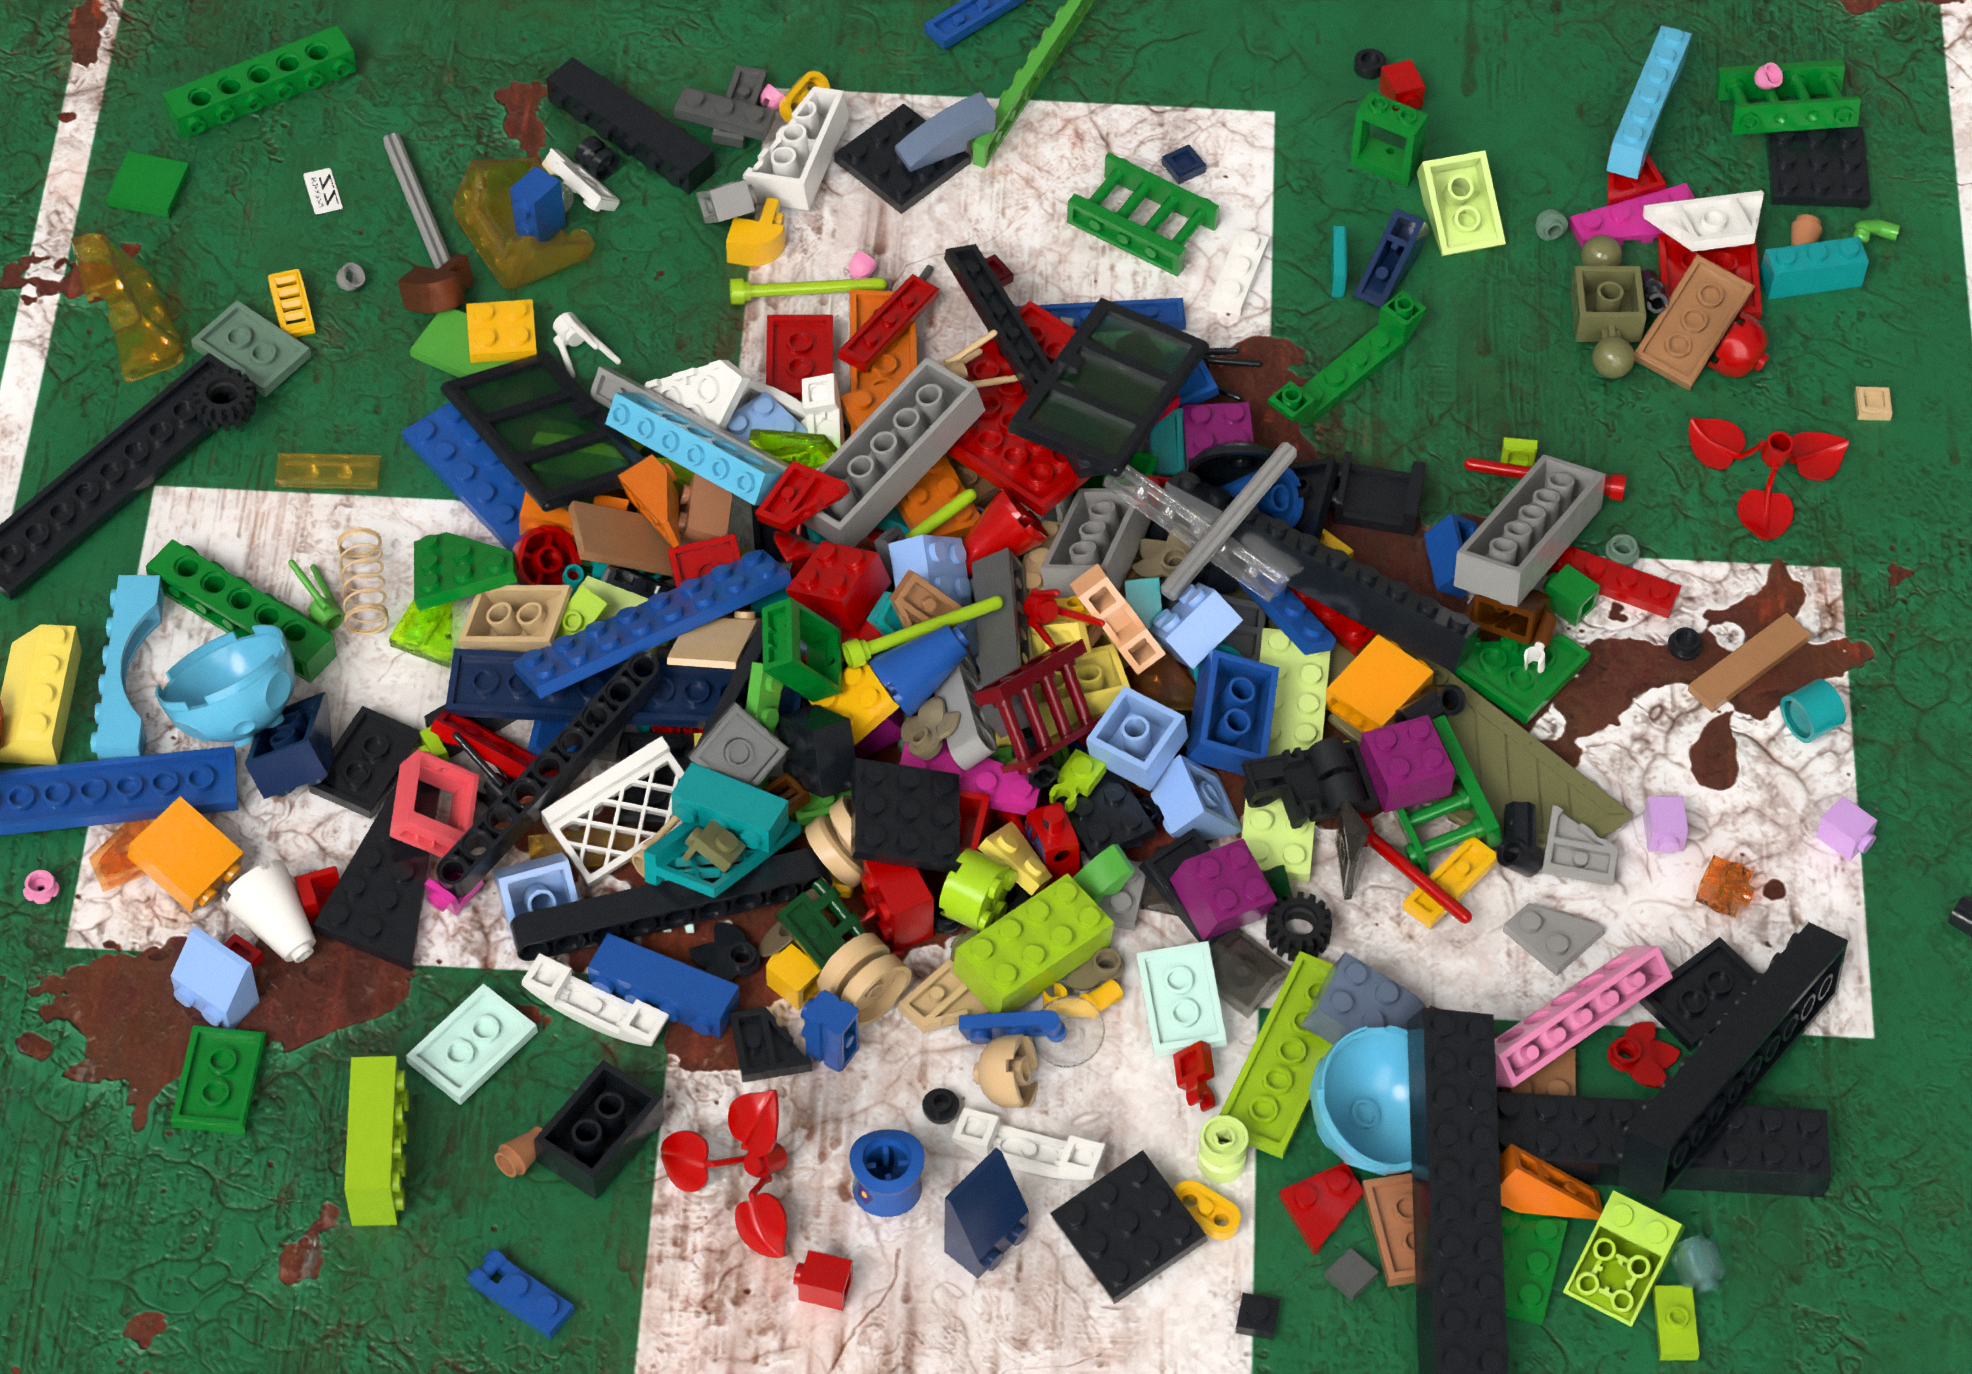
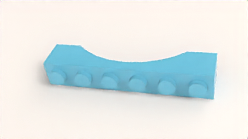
M1661 25L1613 139L1606 171L1638 179L1665 102L1675 82H1678L1685 65L1691 33Z
M118 575L117 589L111 590L110 605L114 612L113 617L107 618L106 624L107 637L110 638L109 645H104L102 655L106 671L105 674H100L99 694L102 695L101 703H96L95 722L98 724V730L91 734V752L97 753L98 760L143 756L145 754L147 738L142 718L133 709L126 696V678L130 663L137 649L162 621L165 595L160 575Z

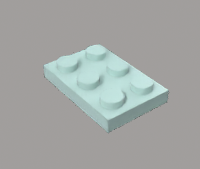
M1209 942L1136 953L1154 1056L1173 1055L1200 1040L1210 1044L1211 1048L1227 1046Z
M482 984L406 1055L407 1063L461 1105L537 1033V1025L485 984Z

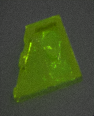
M751 429L748 440L751 444L788 464L796 461L813 469L821 468L838 450L824 434Z

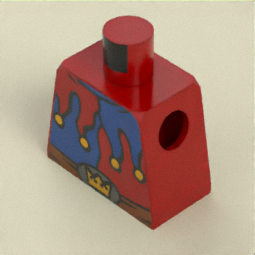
M1056 802L1027 812L1024 827L1032 848L1053 876L1047 883V887L1067 873L1073 878L1080 871L1079 842L1062 803ZM1060 852V861L1054 860L1055 855Z

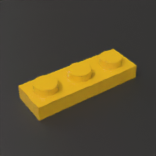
M1476 837L1465 840L1428 877L1453 898L1460 901L1498 863L1496 852ZM1419 887L1403 901L1402 906L1403 910L1429 929L1448 912Z

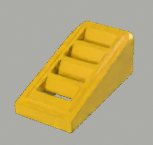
M293 269L270 274L268 276L269 288L280 329L294 338L316 333L300 270ZM305 318V321L286 325V322Z

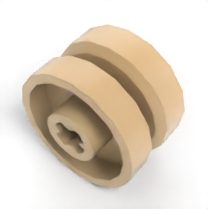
M843 795L830 806V817L819 815L806 826L805 834L815 854L828 870L845 885L855 888L861 884L860 875L864 874L863 860L851 858V796Z
M864 933L848 941L828 960L817 980V989L821 992L827 990L839 997V1002L844 1000L857 1007L858 1027H863L878 1020L899 1001L911 980V970L895 954H890V949L874 933Z

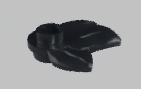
M715 923V942L689 949V955L696 966L705 970L704 972L729 982L733 981L736 977L752 975L760 966L758 950L752 944L746 942L745 934L741 929L727 923ZM740 959H745L748 961L745 963H737V961Z

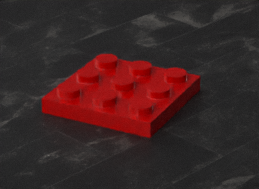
M1658 233L1659 280L1665 286V296L1667 299L1670 298L1698 254L1755 286L1735 320H1744L1740 317L1742 311H1745L1760 321L1762 305L1756 237L1754 244L1692 252L1669 235Z

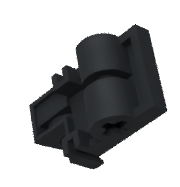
M1330 737L1314 743L1307 750H1301V747H1297L1290 753V750L1286 749L1280 755L1248 760L1241 764L1246 778L1243 792L1248 806L1258 808L1281 798L1292 829L1301 828L1308 817L1310 822L1375 810L1379 805L1357 741L1344 743L1341 737Z

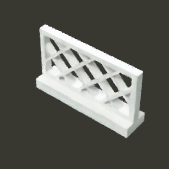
M661 736L542 810V822L549 833L554 835L581 877L590 887L631 861L632 855L643 848L642 844L656 834L642 830L646 813L666 817L665 824L674 816L672 815V797L670 798L668 810L648 807L651 790L672 793L685 772L670 752V747ZM667 764L675 774L673 787L653 783L655 772ZM649 776L648 782L641 781ZM632 786L646 788L643 806L623 802L625 790ZM617 795H619L618 801H616V800H611V799H613L614 797H616ZM601 805L616 807L613 825L593 821L595 809ZM621 808L641 812L638 829L618 826ZM589 814L588 820L581 819L582 817ZM680 820L669 832H671L676 827L681 825L684 821ZM571 824L586 826L583 843L567 841L561 831ZM591 827L611 831L608 848L587 845ZM616 832L636 836L634 847L627 852L613 850ZM641 837L647 838L646 840L640 843ZM573 849L581 850L580 857H578ZM586 851L606 855L604 866L592 874L589 873L583 864ZM611 856L617 857L613 861L609 862Z

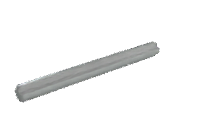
M393 132L391 135L386 134L383 138L385 149L435 269H438L451 258L400 135L396 132Z
M1283 442L1278 446L1161 585V593L1172 601L1177 600L1297 457V449L1288 442Z

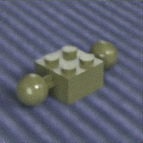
M1596 235L1587 240L1581 250L1583 266H1575L1572 277L1570 297L1575 342H1598L1592 353L1593 366L1600 375L1616 379L1626 375L1633 367L1635 354L1629 342H1641L1643 336L1646 309L1640 266H1620L1623 259L1620 244L1608 235Z

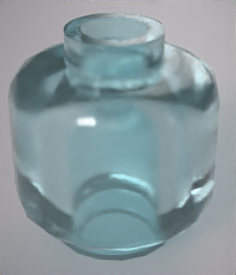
M1698 1235L1675 1245L1677 1251L1672 1254L1671 1262L1680 1285L1685 1288H1696L1698 1294H1703L1720 1287L1718 1279L1726 1274L1727 1267L1716 1241L1705 1239L1704 1235Z

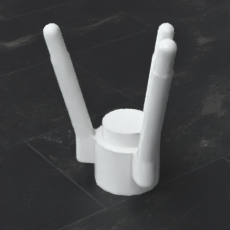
M563 313L554 321L553 329L557 336L553 341L559 348L565 368L572 378L575 377V372L566 345L575 347L585 341L593 349H599L617 365L621 363V359L594 336L574 313Z

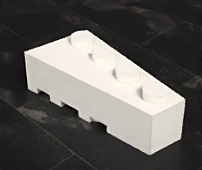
M814 86L794 110L792 120L785 127L781 126L775 134L776 140L768 149L764 148L758 155V162L753 168L748 167L744 172L743 179H746L748 185L751 184L753 186L757 203L765 204L766 198L769 197L779 199V204L782 207L810 210L849 119L844 91Z

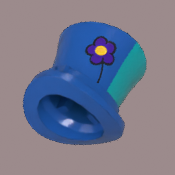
M894 1129L873 1131L855 1141L850 1150L849 1160L851 1170L855 1176L852 1192L857 1204L864 1211L879 1217L899 1216L912 1209L919 1201L922 1193L920 1175L924 1167L925 1153L921 1142L910 1133Z

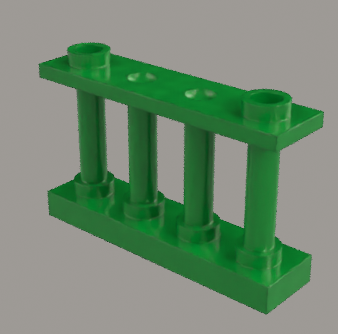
M1842 59L1776 63L1782 71L1783 80L1781 85L1771 90L1760 89L1754 80L1755 72L1765 64L1717 68L1715 88L1717 101L1734 100L1735 103L1733 105L1731 124L1732 135L1858 126L1861 98L1860 96L1843 97L1841 94L1845 64ZM1827 94L1829 98L1811 99L1810 95ZM1796 96L1797 100L1780 101L1779 97ZM1765 98L1766 102L1749 103L1747 99Z
M1109 152L1105 156L1104 178L1106 179L1089 199H1086L1074 193L1068 200V224L1176 277L1184 270L1186 251L1184 245L1199 226L1202 225L1213 231L1218 227V205ZM1120 185L1133 191V193L1117 213L1100 206L1114 188ZM1145 198L1161 205L1145 226L1128 220ZM1174 211L1188 218V221L1175 237L1169 240L1156 232Z
M1445 714L1432 719V723L1455 769L1453 782H1457L1460 790L1456 791L1457 795L1410 814H1406L1404 808L1393 811L1408 843L1404 846L1408 860L1414 865L1418 864L1420 870L1425 874L1430 873L1427 856L1475 836L1478 839L1484 837L1489 848L1499 846L1502 842L1500 826ZM1461 808L1464 811L1470 809L1474 817L1470 819L1471 823L1420 843L1413 827Z

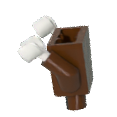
M1531 590L1523 601L1515 607L1504 605L1497 600L1482 595H1474L1463 611V614L1468 616L1471 621L1480 625V629L1527 645L1532 643L1534 646L1529 647L1524 652V668L1527 670L1530 662L1537 661L1538 673L1544 671V649L1549 648L1557 626L1554 610L1550 607L1551 597L1539 590Z

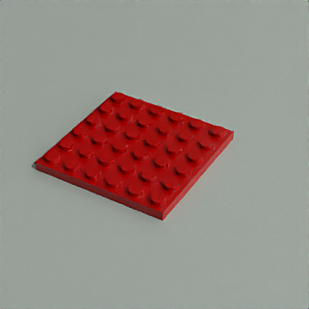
M1029 301L1017 311L1050 364H1052L1077 330L1032 301ZM993 338L978 348L983 350L982 355L965 364L968 372V377L965 380L968 382L1015 375ZM1083 352L1078 353L1086 358L1084 365L1078 373L1075 374L1064 369L1063 375L1060 378L1062 383L1141 417H1143L1164 387ZM1019 381L977 388L985 411L946 452L999 489L1006 486L1012 490L1020 503L1041 517L1091 478L1079 479L1064 455L1008 432L1009 421L1028 397ZM1179 395L1175 396L1157 424L1180 406ZM1077 405L1105 452L1115 456L1133 429ZM1036 410L1030 420L1046 426Z

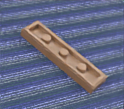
M1786 612L1692 681L1687 691L1713 713L1809 642L1811 633Z

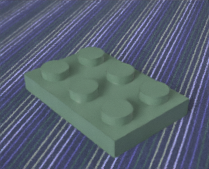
M238 300L191 340L192 348L203 356L210 353L233 371L238 369L241 370V375L246 374L249 376V381H252L257 392L265 397L311 357L309 347Z

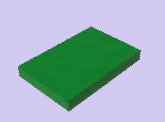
M193 1025L170 1120L172 1128L246 1135L267 1041L266 1032Z

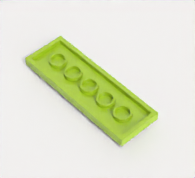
M1299 951L1219 1116L1227 1115L1234 1117L1244 1124L1248 1131L1249 1146L1283 1159L1311 1101L1309 1099V1092L1317 1064L1333 1046L1301 1025L1328 971L1334 964Z

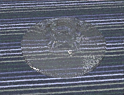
M1064 996L1052 1000L1040 1010L1056 1012L1067 1027L1068 1032L1077 1031V1037L1074 1040L1067 1041L1065 1038L1058 1043L1051 1042L1047 1036L1032 1037L1037 1052L1045 1061L1057 1067L1071 1068L1088 1062L1097 1054L1104 1041L1105 1024L1101 1013L1090 1001L1077 996Z

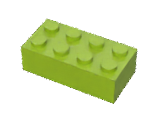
M1067 873L955 949L953 972L991 1013L1014 1012L1042 993L1043 990L1045 991L1093 958L1095 952L1109 947L1115 923Z
M396 1056L351 1057L344 1191L352 1226L397 1225L398 1211L405 1210V1189L402 1188V1177H406V1155L403 1154V1144L408 1142L407 1121H404V1111H409V1090L406 1089L405 1070H399Z

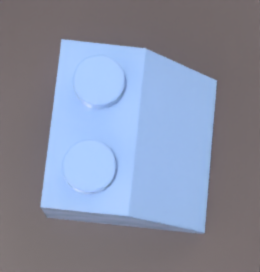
M1182 755L1174 758L1151 792L1152 800L1162 811L1164 816L1163 826L1168 834L1173 838H1179L1194 828L1204 841L1239 834L1242 831L1241 825L1219 775Z
M563 852L493 871L500 903L512 940L510 922L516 916L579 901L570 863Z
M195 926L190 931L171 974L174 996L185 1007L193 1006L199 1010L211 1025H221L224 1028L234 1029L260 1002L252 965Z

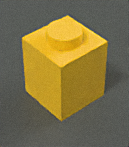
M790 944L782 952L774 953L768 960L766 965L767 986L798 1011L810 998H813L819 992L817 980L821 972L809 957L793 944Z

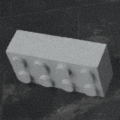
M1144 488L1078 489L1040 568L1045 590L1057 589L1060 591V595L1052 597L1053 599L1077 596L1070 583L1097 563L1120 591L1123 580H1125L1139 550L1140 540L1144 538L1151 523Z

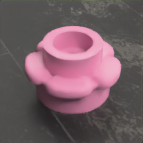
M33 871L25 879L23 894L28 901H35L36 904H46L51 901L52 897L57 896L59 892L58 882H55V877L48 871Z

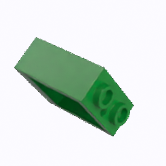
M1370 91L1356 111L1350 164L1408 187L1422 163L1429 114ZM1371 124L1405 137V150L1369 136Z
M793 598L762 607L763 672L812 702L842 693L840 629ZM800 640L807 644V665L801 662Z

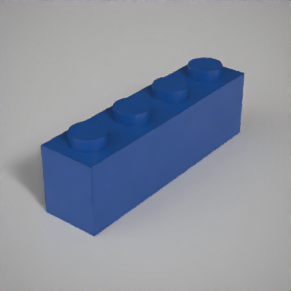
M607 933L588 965L589 984L593 987L626 1000V1002L634 1004L635 1000L638 999L669 1014L667 1021H678L692 1027L694 1031L702 1035L710 1034L721 1039L730 1023L729 1013L736 1012L740 1005L739 985Z

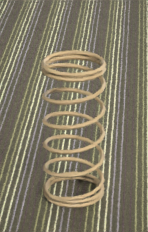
M352 528L342 533L337 540L338 552L341 554L339 558V566L342 569L340 579L343 583L341 593L345 599L342 605L345 613L343 618L344 626L348 631L355 634L369 635L380 632L389 622L388 609L381 605L387 599L386 593L380 590L385 585V579L378 575L384 569V564L377 560L383 554L380 548L382 540L378 532L370 528ZM354 533H367L378 539L377 545L361 543L347 549L341 546L343 540ZM360 546L374 547L373 549L365 552L349 551L355 547ZM379 550V555L376 558H361L354 560L347 557H367ZM343 557L351 561L345 567L342 563ZM374 561L379 563L381 567L377 573L357 575L346 570L354 563H370ZM344 572L353 577H351L345 582L343 576ZM376 576L382 580V584L378 588L358 590L347 585L355 578ZM346 587L352 591H355L351 593L348 597L345 596ZM378 591L383 594V599L379 603L359 605L348 600L357 593ZM348 602L356 607L347 612L346 603ZM370 610L377 611L383 616L374 620H361L351 615L359 611ZM348 618L362 623L378 622L385 618L380 626L372 629H357L350 626L347 622Z

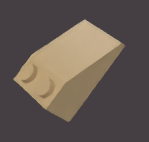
M506 585L476 594L458 642L463 649L520 652L552 646L573 589L570 585Z
M735 610L734 615H724L678 636L667 657V665L736 669L762 621V617H755L756 611Z

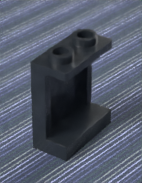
M1346 451L1344 463L1338 462L1340 468L1336 483H1340L1339 489L1333 490L1329 509L1335 510L1333 523L1414 536L1426 463L1413 461L1411 473L1353 464L1351 462L1352 452Z

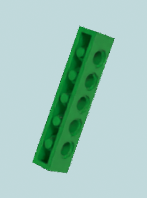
M336 25L162 93L166 115L182 140L356 72L354 49L339 26Z
M172 539L145 566L147 575H160L165 596L226 633L234 631L237 638L255 634L252 626L271 624L280 628L288 641L294 658L295 674L310 684L337 656L334 636L329 629L322 625L317 626L298 610L288 609L280 604L273 595L269 593L263 594L253 588L243 577L237 578L233 576L216 561H208L189 545L183 546Z

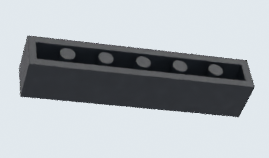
M574 57L546 78L548 100L554 107L563 109L572 115L578 123L585 124L602 139L609 140L618 146L624 154L636 158L648 170L655 171L667 179L673 187H679L686 193L691 194L715 173V158L712 149Z

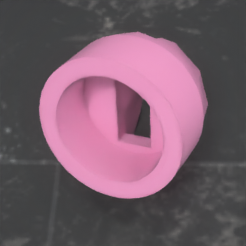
M1769 62L1758 68L1755 72L1754 80L1760 89L1771 90L1781 85L1783 75L1781 69L1775 63Z
M768 83L760 95L761 105L778 111L779 103L784 95Z
M856 252L849 263V271L854 279L869 278L877 268L875 260L863 252Z

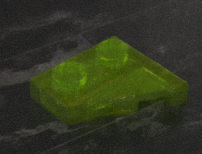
M413 599L389 637L390 646L450 669L452 665L453 602L418 611Z

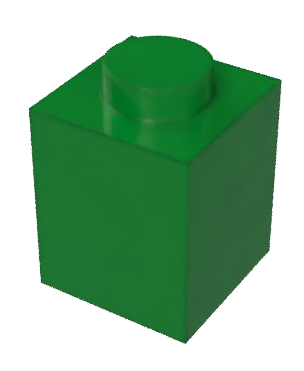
M1566 564L1558 573L1553 572L1549 575L1543 585L1545 594L1551 597L1550 607L1554 610V613L1576 627L1596 607L1600 585L1569 564Z

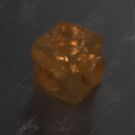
M1713 855L1700 881L1695 901L1710 907L1717 913L1727 914L1735 918L1741 905L1748 907L1756 888L1750 886L1754 871L1746 869L1740 863L1730 862Z

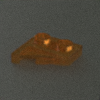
M1164 650L1166 654L1139 675L1132 668L1134 691L1172 710H1193L1196 687L1167 650Z
M151 819L125 822L89 857L91 868L103 892L147 875L127 855L130 843L152 823Z

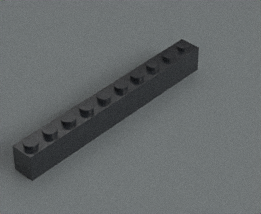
M1181 470L1166 481L1155 516L1175 527L1180 526L1190 535L1201 539L1235 498L1230 496L1226 490L1213 487L1201 481L1197 475ZM1256 506L1219 548L1222 552L1453 673L1468 660L1480 629V625L1471 621L1465 614L1453 612L1440 605L1436 599L1423 596L1411 590L1405 583L1394 581L1380 574L1376 568L1363 565L1351 559L1344 551L1332 549L1324 545L1315 536L1299 532L1290 527L1286 521L1273 518L1259 511Z

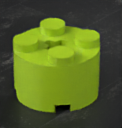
M968 848L956 860L962 863L957 873L950 870L939 899V908L944 909L940 912L942 916L981 932L990 926L993 921L996 922L1005 916L1008 903L1004 902L1007 892L1016 883L1018 871L1012 869L1010 865Z

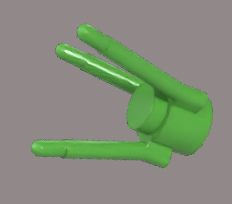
M292 559L289 560V566L314 598V601L308 608L310 618L305 614L303 615L317 626L322 625L331 632L334 631L343 622L344 611L337 604L321 572L315 564L310 566L325 597L320 595L297 563ZM279 601L280 604L287 607L288 609H295L292 606H289L288 604L284 603L283 601Z

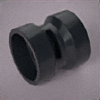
M596 136L585 138L577 147L574 156L581 166L589 167L590 173L598 180L609 178L616 171L620 162L619 155L612 149L605 148L604 142Z

